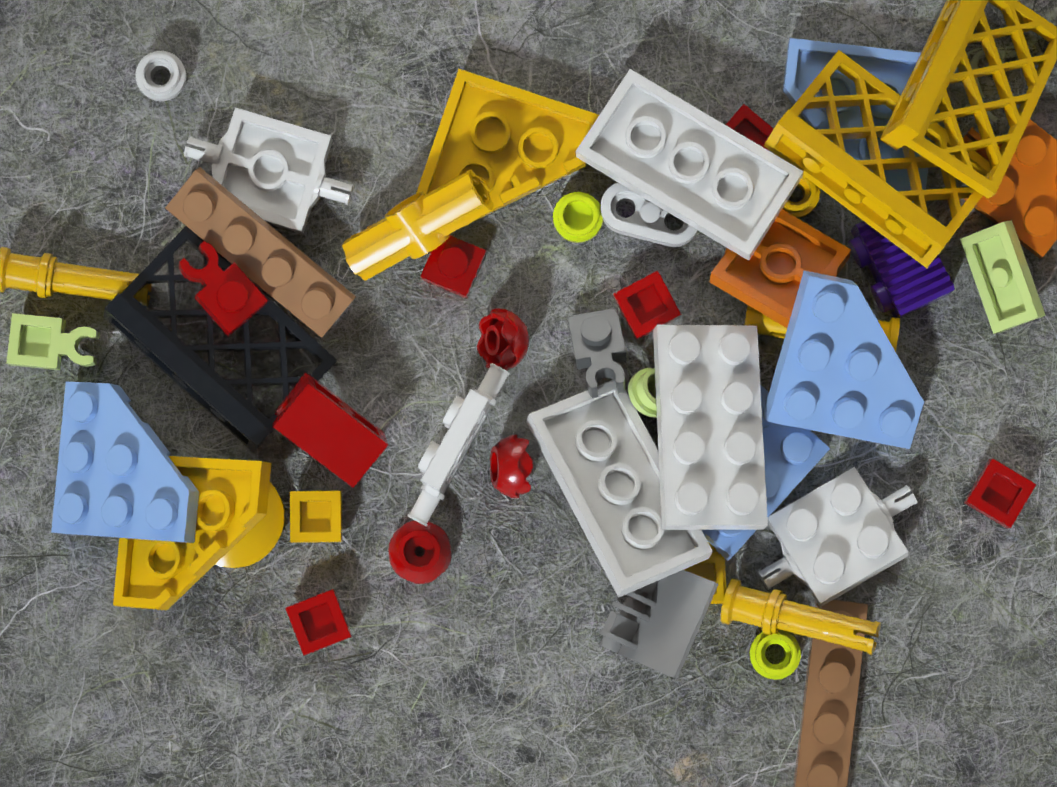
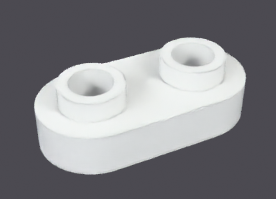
M620 183L610 186L601 199L600 211L603 222L616 233L669 247L685 245L697 233V229L683 222V226L679 230L673 231L668 229L664 219L670 213ZM622 201L632 203L635 208L634 214L627 218L619 216L616 212L617 204Z

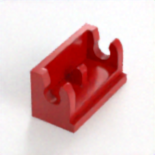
M306 372L275 412V415L278 417L272 423L273 428L352 488H354L388 446L385 433Z

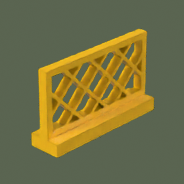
M946 0L880 141L896 151L905 145L989 199L994 196L1057 61V26L1017 0ZM988 2L1002 11L1007 27L990 30L984 12ZM1033 31L1049 42L1044 55L1031 57L1024 32ZM1010 35L1018 60L1002 63L994 39ZM981 41L989 66L972 70L965 49L968 44ZM1021 68L1028 89L1026 94L1013 97L1005 72ZM992 75L1000 100L983 103L975 78ZM962 81L970 106L953 110L946 89L950 83ZM1003 108L1010 129L1007 134L995 137L986 111ZM974 115L982 140L964 143L956 118ZM943 121L952 147L941 149L924 138L929 125ZM985 148L991 165L987 178L973 169L968 155L969 151Z
M838 50L792 108L788 109L778 121L764 147L802 170L804 177L925 268H928L983 195L971 187L957 188L955 178L943 169L941 171L945 188L923 190L918 168L938 166L924 157H916L915 152L905 145L902 146L904 158L881 159L877 138H881L886 126L874 125L870 106L885 105L894 111L900 95ZM836 70H839L854 82L857 95L834 96L830 78ZM822 89L823 96L815 97L817 93ZM859 106L863 127L840 128L836 107ZM825 108L830 129H814L799 116L804 109ZM937 122L930 124L925 135L941 149L952 147L946 129ZM866 138L870 160L854 159L845 152L843 140ZM969 151L968 155L973 169L987 178L991 170L990 162L976 151ZM907 169L911 190L897 191L886 182L884 170ZM968 198L961 207L959 199ZM948 199L952 220L946 227L928 214L925 201Z

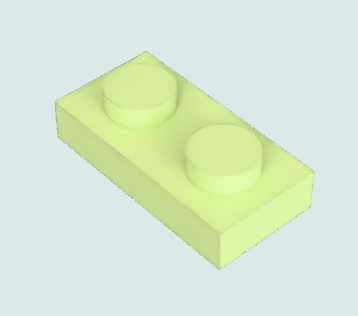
M1012 220L1001 222L960 239L993 334L1046 316Z

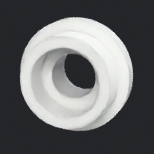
M154 51L147 54L139 62L136 69V82L146 97L155 101H168L175 98L183 90L186 83V70L176 55L167 51ZM160 69L170 71V79L164 85H157L153 82L154 74Z

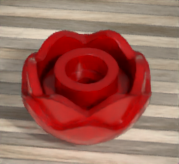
M496 308L491 310V314L483 317L479 322V329L482 335L477 344V351L486 360L487 368H490V364L493 363L508 371L517 366L526 356L529 347V334L525 323L510 310Z
M517 434L501 439L492 447L490 454V476L493 487L500 493L510 498L520 499L521 494H526L531 490L527 477L532 471L533 461L525 451L529 446V440L518 438Z
M415 520L407 522L393 534L388 546L390 564L395 573L401 578L416 584H426L434 581L448 569L452 559L450 539L447 533L440 526L428 522L427 526ZM417 547L424 548L425 553L423 556L419 557L415 554Z

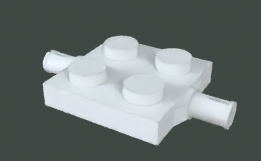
M236 107L228 131L219 141L218 145L190 136L187 140L189 147L185 146L184 157L212 164V177L268 224L300 234H304L311 208L319 200L320 196L348 205L351 200L350 195H352L354 184L326 177L325 163L333 141L332 136Z
M491 363L477 390L470 389L465 399L459 396L455 397L442 422L445 424L444 427L448 428L445 437L440 445L434 441L429 444L418 465L420 472L424 473L420 480L423 483L421 486L422 491L408 517L427 526L440 499H444V493L489 413L491 405L495 406L497 402L495 399L507 376L510 375L508 371Z
M853 467L768 517V524L781 543L783 558L757 571L760 579L764 581L767 590L794 575L808 587L819 607H822L908 556V550L894 530L892 517L917 504V500L914 494H911V489L907 485L881 500L868 489L856 468Z

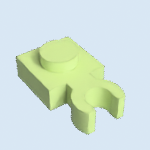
M12 313L6 364L10 366L60 370L62 356H68L80 366H94L97 364V359L93 356H82L78 351V345L85 338L99 339L100 333L90 327H78L70 333H65L66 320L63 318Z

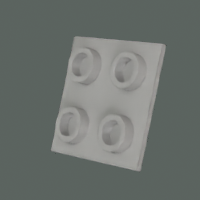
M681 570L626 594L627 598L624 605L615 601L612 602L611 606L620 609L621 612L617 614L610 611L603 630L600 629L599 632L600 635H603L599 645L677 679L718 587V583Z

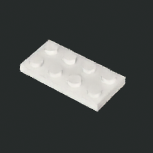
M629 69L576 150V157L748 261L803 177V171L632 69Z
M656 325L653 330L662 530L765 529L768 526L757 326Z
M611 380L597 386V398H592L588 390L530 413L526 423L619 598L709 559L713 550L702 530H662L658 449L626 390L624 393H618L616 382Z

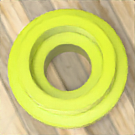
M779 630L778 634L771 635L763 634L762 631L752 641L749 656L753 668L761 676L778 680L788 677L797 669L801 659V649L796 638L787 631ZM772 644H778L784 650L783 659L776 664L770 663L765 656L767 647Z

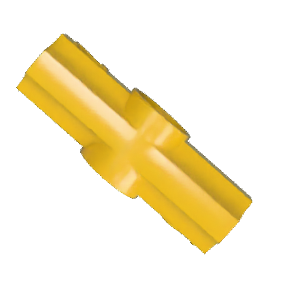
M470 169L426 195L424 192H419L408 197L385 214V218L344 241L342 248L345 252L346 262L355 275H359L366 281L409 256L411 259H417L428 254L444 243L450 237V233L472 223L492 210L494 204L491 200L489 189L482 178Z

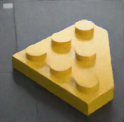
M458 69L416 193L424 192L426 195L471 169L477 176L482 178L489 189L494 207L490 212L486 213L488 215L585 167L587 163L576 157V150L597 120L599 114Z
M168 456L182 476H188L199 491L195 543L119 538L113 606L168 610L267 515L271 463L252 460Z

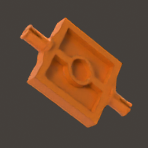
M1030 119L996 194L989 199L982 196L974 208L995 224L1012 220L1020 244L1039 259L1044 257L1057 240V140ZM973 127L963 138L964 143L982 140L980 134ZM985 148L974 150L989 161Z
M782 209L749 261L726 247L724 256L711 272L710 283L787 328L803 271L837 277L849 260L851 249Z

